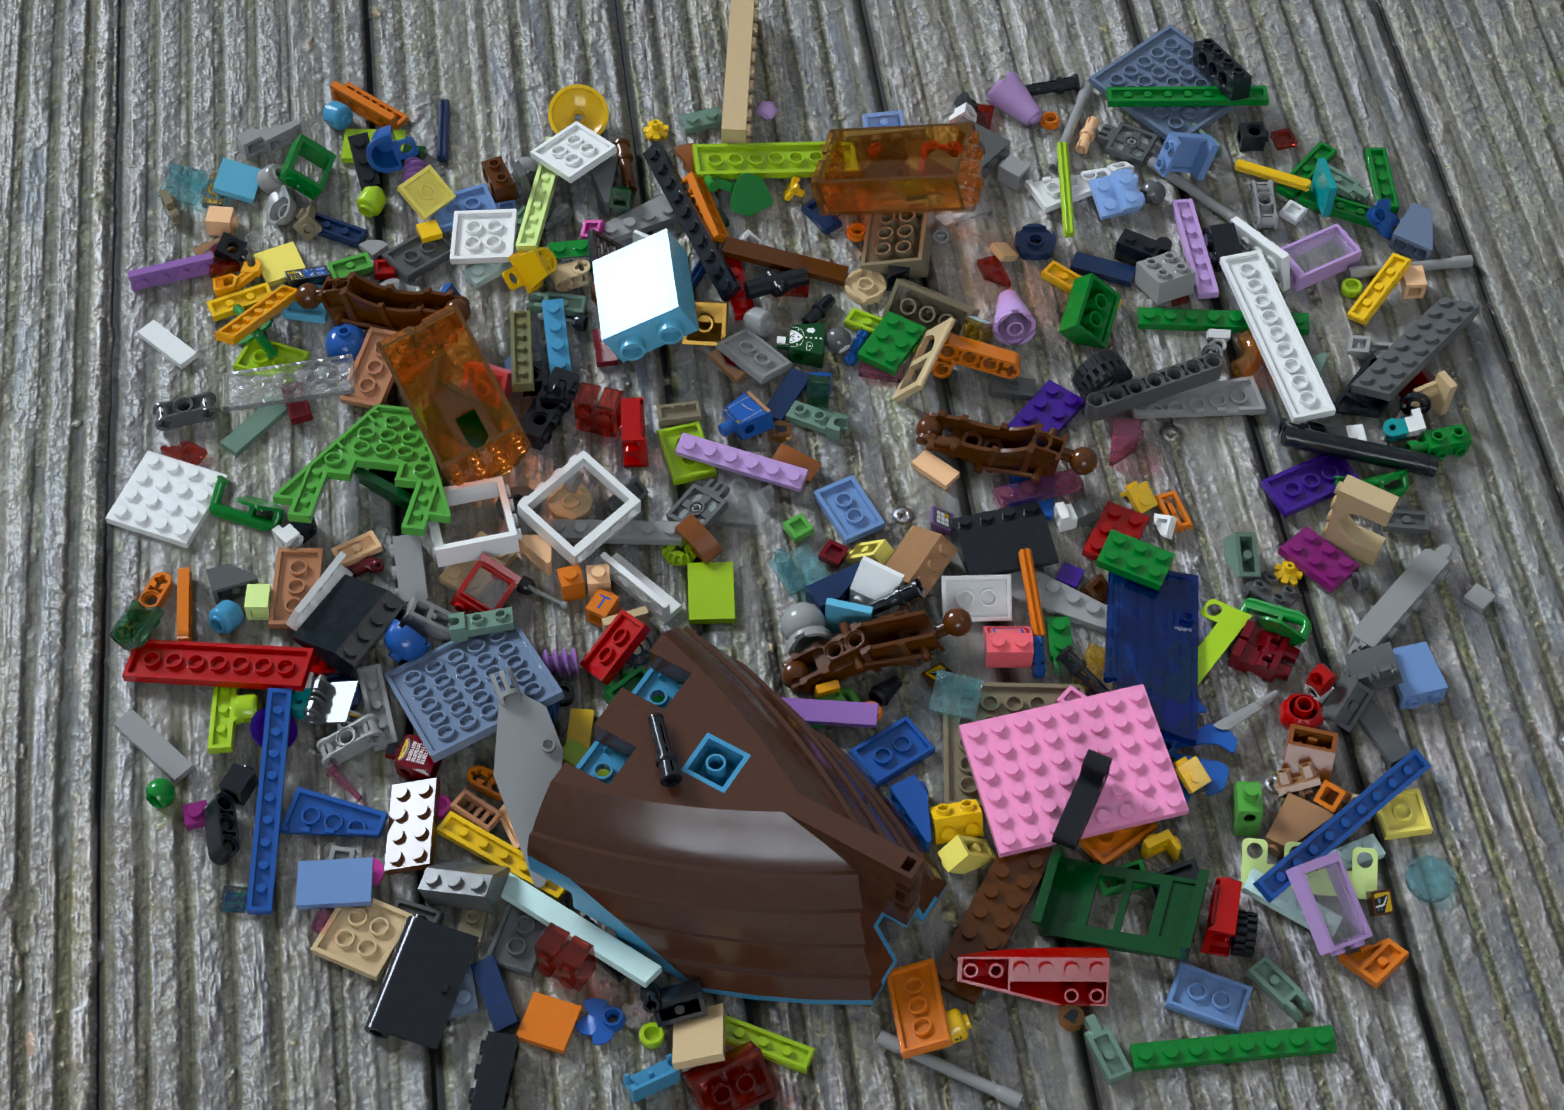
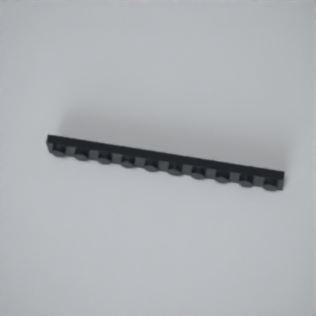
M656 140L643 153V156L722 301L729 302L742 288L664 146Z

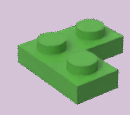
M368 252L327 263L328 270L333 279L348 277L352 271H356L360 276L374 272Z

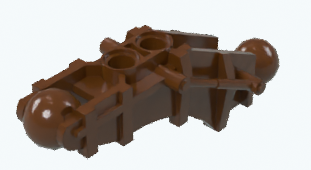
M356 271L350 272L348 277L333 279L332 276H327L321 289L313 283L302 284L296 290L295 296L298 305L303 309L312 310L322 303L330 318L334 320V326L341 325L342 323L351 324L363 330L370 327L401 333L426 330L427 334L441 330L453 331L454 327L465 324L471 315L469 300L464 296L456 295L454 290H448L447 293L433 291L429 287L419 292L397 290L393 284H387L385 287L358 275Z
M940 409L939 413L928 412L925 417L918 421L915 428L916 442L918 444L926 446L928 451L932 452L934 450L948 455L950 459L954 460L957 457L974 463L973 472L976 474H981L982 470L989 473L999 472L1031 478V482L1039 484L1042 476L1054 477L1060 460L1070 463L1071 469L1078 475L1092 473L1098 463L1097 455L1092 449L1088 447H1080L1075 450L1065 448L1069 435L1064 434L1063 438L1058 437V430L1056 428H1050L1049 432L1042 431L1044 424L1039 422L1023 427H1008V423L1002 422L1001 426H994L968 419L969 416L965 414L962 416L948 415L946 411ZM943 430L952 432V433H951V436H950V437H944V436H942V435H943Z
M910 604L902 606L901 611L862 623L855 622L848 625L847 622H842L839 624L841 634L822 643L816 641L812 643L811 647L798 653L790 654L791 658L782 662L781 680L794 694L808 692L812 695L814 694L815 686L818 684L838 680L839 685H841L840 681L873 669L875 673H879L882 671L881 667L911 665L916 668L921 665L919 659H923V662H929L932 659L930 652L939 649L941 653L946 651L941 641L942 637L948 634L955 637L967 634L972 627V618L968 611L956 607L945 613L942 623L935 625L924 610L913 612ZM816 664L818 670L810 674L808 666Z

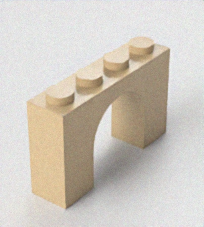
M1348 474L1344 482L1339 481L1335 488L1334 494L1336 495L1330 504L1331 510L1326 518L1328 522L1322 534L1325 535V540L1344 554L1373 567L1382 551L1386 537L1360 526L1349 514L1365 517L1386 527L1395 512L1399 497Z

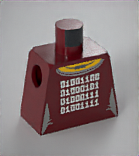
M406 735L401 747L389 744L385 752V758L395 760L396 773L411 781L436 778L443 761L441 759L435 763L433 762L418 735Z

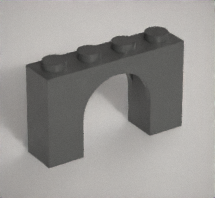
M969 120L959 129L957 141L963 144L964 150L972 153L978 159L963 160L937 147L927 156L923 173L965 195L971 189H975L981 180H985L992 170L995 171L1001 160H1005L1010 155L1009 147L1011 142Z

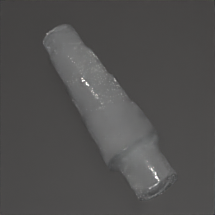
M1134 298L1132 299V306L1172 308V302L1168 301L1157 305L1152 299Z

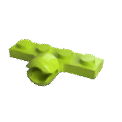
M214 687L207 746L209 754L234 751L237 725L240 723H250L255 713L262 709L258 695H239L240 688Z

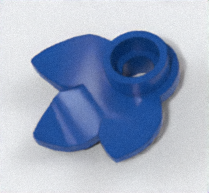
M1380 199L1375 206L1367 211V219L1372 226L1377 228L1382 237L1391 239L1393 234L1392 228L1400 222V219L1390 211L1391 201L1389 199Z
M604 999L584 1000V1006L588 1015L576 1023L575 1029L582 1035L592 1036L593 1045H603L613 1038L615 1032L624 1027L626 1022L625 1013L620 1008L611 1007ZM611 1018H616L617 1022L610 1023L609 1020Z

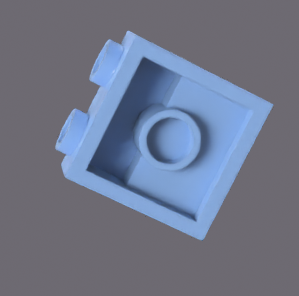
M1131 168L1111 172L1110 176L1090 179L1088 183L1100 220L1137 213L1145 202L1143 192H1139L1137 188L1138 176L1136 173L1132 174Z

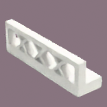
M340 551L297 605L285 623L286 625L297 631L345 574L353 576L354 573L341 565L346 557L344 552Z
M606 552L600 555V564H609L610 579L640 604L646 606L662 622L666 624L682 610L680 603L621 555L616 553L611 557Z

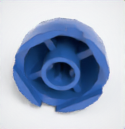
M342 323L333 327L327 334L325 341L326 354L331 362L339 366H353L366 337L365 332L358 326Z
M393 619L384 637L385 646L390 651L389 657L398 663L401 660L408 662L416 660L428 652L432 646L431 643H426L427 640L407 625L403 628L399 625V620Z

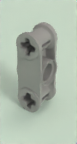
M1251 180L1249 193L1252 200L1255 230L1259 231L1260 228L1277 230L1279 218L1276 211L1273 180H1268V182Z
M366 714L348 726L342 727L337 732L320 739L316 743V748L323 757V767L335 768L368 748L383 742L385 733L379 727L380 720L378 715Z

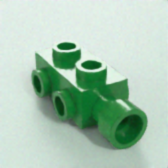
M1464 424L1428 429L1422 432L1419 441H1406L1404 449L1426 453L1427 455H1436L1439 457V461L1452 454L1456 457H1461L1469 450L1472 444V436L1470 432H1467Z

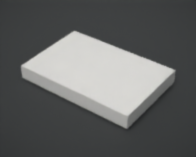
M1011 574L941 576L942 622L945 613L956 607L968 611L972 622L1012 621Z

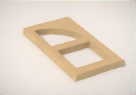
M949 318L924 333L892 398L893 401L898 403L923 389L956 320L954 318ZM935 339L932 350L924 354L930 340ZM923 367L917 380L908 385L914 372Z

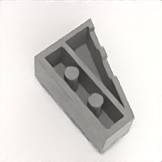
M408 534L392 536L393 544H389L390 558H395L396 566H391L393 580L398 581V588H394L395 595L406 603L415 595L429 601L421 536Z

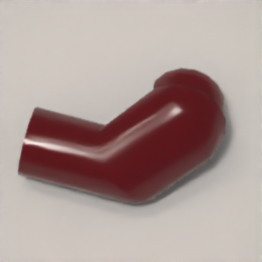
M366 557L349 569L356 578L364 572H382L384 562L378 558Z

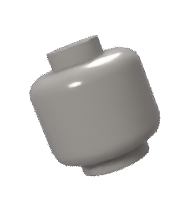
M270 164L257 173V184L262 191L271 194L280 186L286 185L278 179L282 167L277 164Z
M753 307L743 317L744 327L759 337L768 336L776 327L773 313L760 307Z

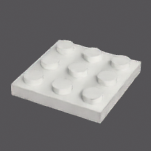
M576 121L530 151L532 159L564 180L572 183L617 153L616 145Z
M517 209L454 211L450 249L451 265L510 262L508 257L515 253Z

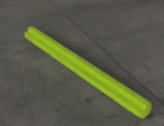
M1060 141L1057 143L1063 234L1066 238H1073L1075 236L1069 149L1067 142Z

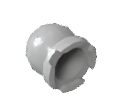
M807 602L791 604L781 617V633L787 641L786 648L789 656L794 652L798 653L811 647L812 643L816 641L822 643L832 638L829 629L826 628L825 616L814 604Z

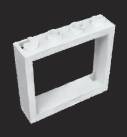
M583 450L578 455H573L565 466L556 469L547 481L539 483L535 491L529 496L526 495L521 498L517 508L518 516L571 565H576L583 562L641 512V500ZM585 467L621 499L624 504L573 547L536 514L533 509L580 469Z
M502 476L443 487L448 506L500 497L509 532L443 544L439 523L429 521L428 525L438 567L478 560L482 553L489 557L520 552L518 540H522L520 528L516 529V527H519L517 514H512V512H515L513 499H508L511 497L509 484L504 485Z

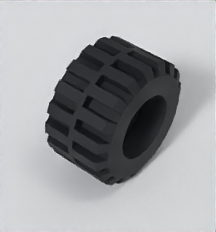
M1104 350L1086 359L1075 371L1072 381L1073 386L1086 402L1087 396L1090 393L1133 378V374L1116 351Z

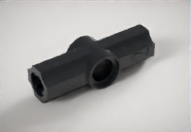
M805 267L781 272L779 269H772L764 277L744 281L743 288L747 299L772 294L773 297H781L789 289L809 285V277Z

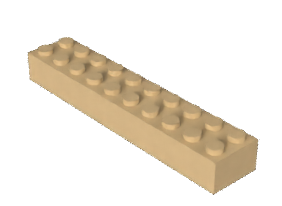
M731 0L721 127L722 144L751 143V138H748V136H752V123H749V121L753 120V109H749V107H752L754 104V94H750V92H754L755 80H751V78H755L756 66L752 64H756V52L753 50H757V38L754 36H758V24L755 22H759V10L755 9V7L759 8V0Z

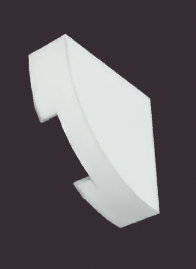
M1155 513L1154 524L1159 534L1172 540L1177 518Z

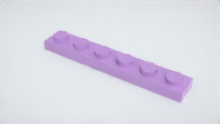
M1192 198L1172 200L1171 208L1188 266L1196 272L1194 289L1197 299L1218 298V285Z
M682 433L675 450L677 456L800 493L808 476V469L687 433Z

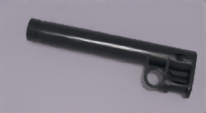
M1282 418L1278 428V440L1280 445L1395 470H1407L1409 473L1424 474V476L1428 477L1436 475L1439 465V457L1436 455H1427L1422 452L1331 434L1324 425L1317 422L1307 421L1306 423L1295 424L1288 422L1286 418Z

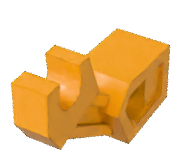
M255 259L256 264L252 267L249 266L248 261H245L238 276L230 273L212 278L216 297L219 298L238 292L254 278L260 277L263 272L260 259Z

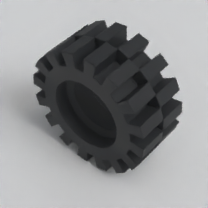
M1238 910L1235 937L1231 938V955L1247 958L1253 957L1258 930L1257 913Z

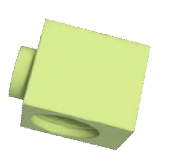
M247 584L244 609L248 620L269 619L272 596L270 584Z

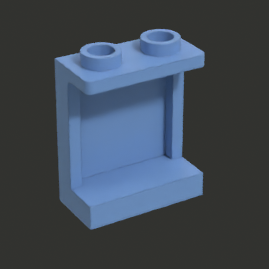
M1169 132L1154 167L1162 177H1167L1169 172L1191 173L1196 180H1204L1219 145L1208 134Z
M1427 642L1394 648L1393 652L1403 683L1394 685L1400 697L1399 709H1414L1423 704H1436L1443 700L1448 686Z

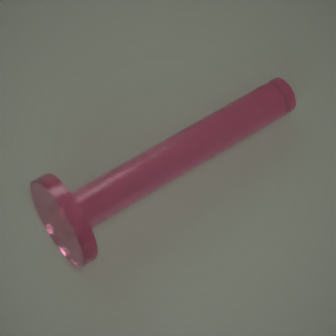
M337 765L331 766L327 770L326 776H333L360 801L363 796L337 772Z

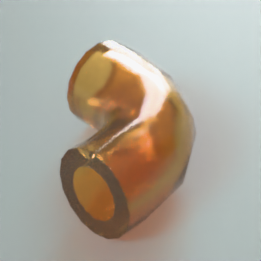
M1249 329L1243 332L1237 340L1243 355L1231 363V369L1236 378L1253 375L1259 370L1263 362V357Z

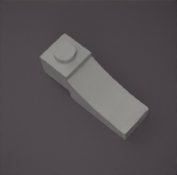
M294 119L285 124L270 128L255 129L252 127L235 137L238 150L246 159H249L263 151L270 155L292 144L303 132L301 123Z

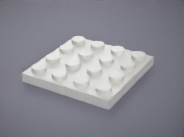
M147 451L105 517L106 522L188 549L210 513L209 506L217 476H223L229 481L228 475Z

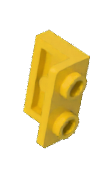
M965 799L961 802L950 804L943 803L929 808L933 819L934 841L936 845L948 843L956 835L975 838L984 836L982 810L976 799Z

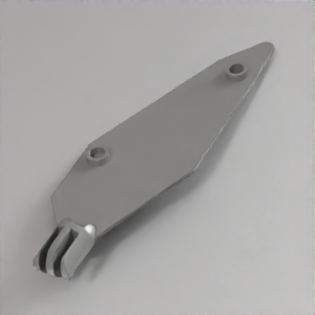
M509 667L507 670L514 688H510L503 670L498 671L504 689L503 692L500 690L495 674L489 675L499 701L494 778L533 884L537 888H542L545 886L547 879L529 869L527 856L528 839L552 779L562 767L563 749L547 707L521 693L512 667Z

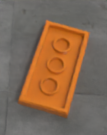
M934 957L892 969L887 977V984L903 1059L953 1046Z

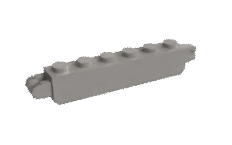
M1444 543L1435 551L1424 549L1353 629L1351 639L1349 640L1350 649L1346 655L1383 644L1388 639L1390 641L1394 639L1399 631L1398 627L1407 624L1411 618V612L1413 610L1417 612L1422 606L1425 596L1430 597L1435 591L1438 581L1442 583L1448 576L1449 571L1447 567L1450 562L1449 557L1453 551L1450 544Z

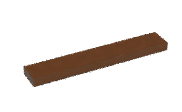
M728 236L722 249L724 257L779 269L784 272L805 267L809 278L844 286L849 269L848 266Z

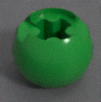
M165 778L154 779L146 787V799L152 806L158 809L166 808L175 800L176 788Z

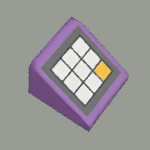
M932 506L930 530L942 534H951V519H953L954 514Z

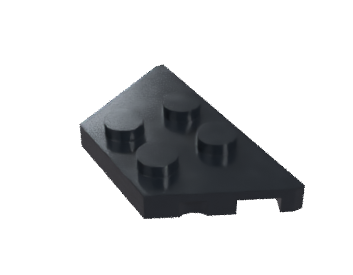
M1370 354L1333 403L1336 409L1335 413L1379 418L1391 402L1352 392L1351 384L1376 361L1374 354Z

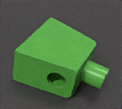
M1238 781L1235 783L1230 795L1233 836H1258L1263 816L1261 783ZM1250 815L1249 820H1245L1244 817Z

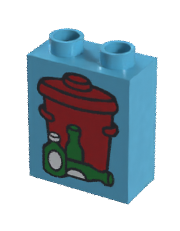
M667 228L592 261L602 341L622 362L638 360L651 350L665 344L678 343L684 336L699 330L687 252Z

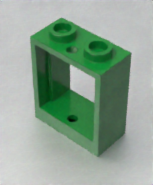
M300 134L291 144L278 179L304 196L314 200L325 187L336 154L305 135ZM298 155L322 169L317 182L293 168Z

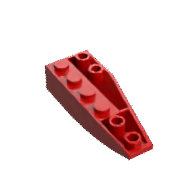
M1024 948L957 955L956 980L959 982L1055 1006H1108L1110 956L1105 948Z

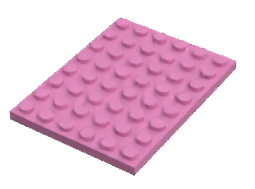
M1143 684L959 725L960 737L999 858L1057 845L1052 842V837L1080 775L1081 766L1088 749L1111 757L1112 763L1105 785L1081 839L1187 815L1189 812Z

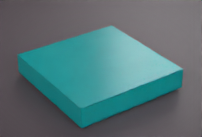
M1318 158L1311 190L1322 217H1329L1338 187L1325 158Z

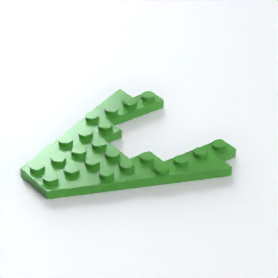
M376 404L273 495V504L291 506L288 512V521L311 523L328 479L351 482L356 467L396 471L395 487L414 489L401 526L402 534L425 536L429 521L451 524L450 509L421 410L418 408Z

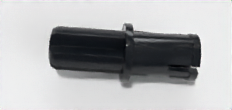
M827 294L818 304H813L811 311L801 319L802 324L817 323L821 318H824L826 312L836 302V299L831 294Z

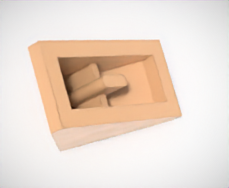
M522 535V540H518L520 553L546 575L551 576L553 573V547L539 535Z

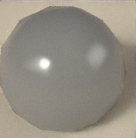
M531 157L517 159L516 161L519 160L522 164L529 182L534 180L538 168L537 162Z

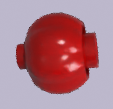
M1292 694L1279 707V721L1281 726L1287 731L1290 724L1319 729L1323 724V707L1319 701L1309 694Z

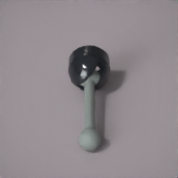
M540 312L537 315V318L540 321L544 320L543 312ZM577 314L572 319L565 318L566 323H571L575 330L581 332L587 330V315Z
M526 575L521 578L517 585L516 591L522 595L536 593L560 605L563 610H567L570 606L567 601L562 602L536 589L535 581Z

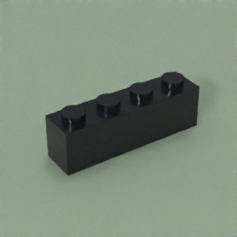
M487 1031L486 1040L481 1041L479 1055L482 1056L481 1063L476 1064L474 1070L476 1085L469 1092L468 1102L471 1104L470 1110L507 1109L520 1049L518 1035Z

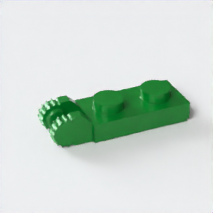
M1069 616L1046 617L1050 661H1052L1053 674H1059L1060 663L1055 658L1067 646L1071 645L1073 647ZM1068 657V660L1072 664H1074V662Z

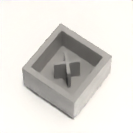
M1173 251L1136 262L1135 284L1159 305L1193 294L1196 272Z

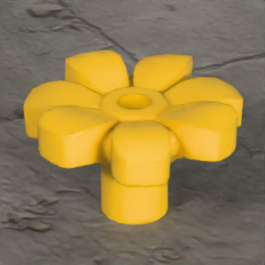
M658 119L649 121L648 127L643 128V134H645L647 140L660 141V137L663 140L668 137V125H663V122Z
M793 176L787 189L783 193L784 200L789 202L794 195L800 198L804 196L805 191L799 188V177Z
M1287 560L1283 561L1282 565L1277 563L1274 566L1275 572L1273 574L1277 577V580L1281 579L1280 583L1282 585H1287L1289 582L1290 586L1294 587L1298 584V580L1302 579L1303 575L1301 571H1298L1299 569L1295 567L1294 563Z

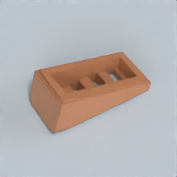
M466 788L450 805V811L489 833L504 816L502 812ZM467 803H470L469 807L466 810H464V806ZM474 807H477L478 809L474 812V814H470ZM482 811H485V814L479 820L477 817ZM489 815H493V819L488 824H485L484 821Z

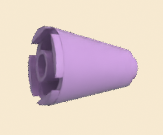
M1015 71L1006 73L1007 78L1005 80L999 79L987 94L989 99H986V101L1027 126L1035 125L1041 119L1040 108Z
M1004 290L998 295L993 327L994 334L1000 343L1011 346L1012 343L1022 345L1035 335L1036 320L1016 291Z

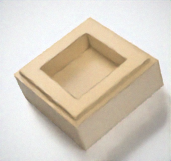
M992 242L989 247L1000 262H1013L1018 257L1007 242Z

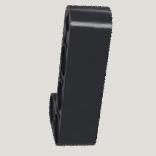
M1088 749L1081 766L1080 775L1053 834L1052 842L1073 851L1076 850L1107 780L1112 763L1111 757Z

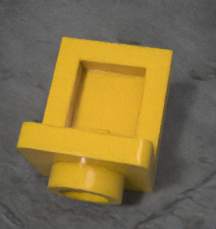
M1135 480L1125 486L1126 490L1120 493L1121 497L1127 496L1134 511L1141 514L1158 505L1147 481L1138 483Z
M1184 756L1173 763L1176 774L1189 794L1212 781L1197 756L1190 759Z
M1167 829L1158 834L1152 833L1143 840L1140 853L1147 860L1167 851L1173 861L1179 859L1182 846L1177 836H1173L1170 830Z

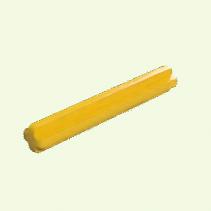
M1238 159L1235 163L1236 171L1265 180H1273V182L1306 192L1312 186L1311 180L1242 159Z

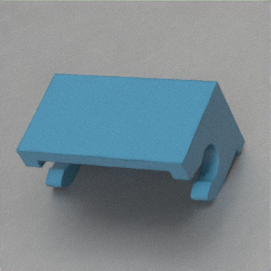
M671 1053L665 1056V1060L631 1076L629 1073L623 1075V1083L633 1103L681 1081L680 1070H674Z

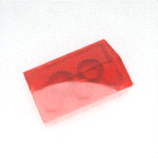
M752 1041L725 1052L724 1061L695 1066L681 1073L690 1098L697 1110H747L777 1096L762 1051Z

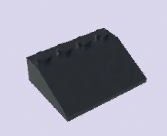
M1038 501L951 519V541L958 549L957 553L968 575H1005L1020 572L1021 566L1018 553L1021 549L1030 548L1032 551L1034 568L1059 563L1045 514Z
M345 574L292 635L291 639L303 648H314L317 658L349 679L385 636V632L393 619L398 620L407 603L387 589Z

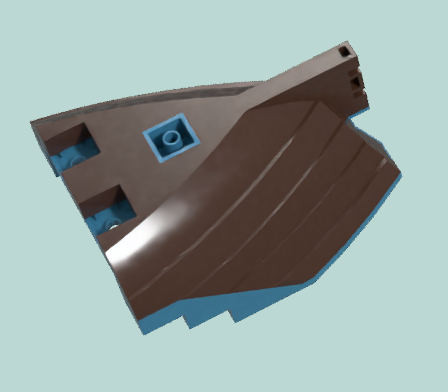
M687 625L684 629L675 628L664 632L650 649V668L634 690L630 692L621 688L595 722L596 740L577 766L574 767L565 762L552 779L537 814L533 830L529 834L527 847L529 869L571 892L574 908L615 930L618 940L662 966L663 971L683 982L699 978L704 993L802 1004L873 1005L885 986V980L898 962L878 927L884 916L906 928L913 917L923 922L931 908L936 906L947 889L946 881L916 835L887 797L859 765L833 741L816 732L790 705L780 698L744 663L721 651ZM657 695L663 696L665 698L662 702L659 703L653 702L651 700L654 696ZM654 713H661L663 715L672 752L678 757L677 767L683 776V780L674 787H663L660 784V770L655 765L657 753L647 718ZM600 769L610 771L605 777L596 774Z

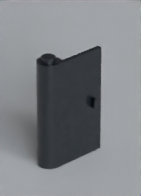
M420 914L407 917L364 1030L375 1037L388 1038L391 1035L437 1050L479 937L428 921L425 916Z

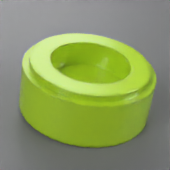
M1346 278L1341 284L1340 291L1347 298H1357L1361 295L1363 285L1356 278Z
M656 1022L644 1024L639 1031L641 1045L647 1049L659 1048L665 1040L663 1027L658 1028Z

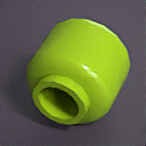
M378 186L365 187L356 200L359 212L366 217L378 216L387 203L384 191Z

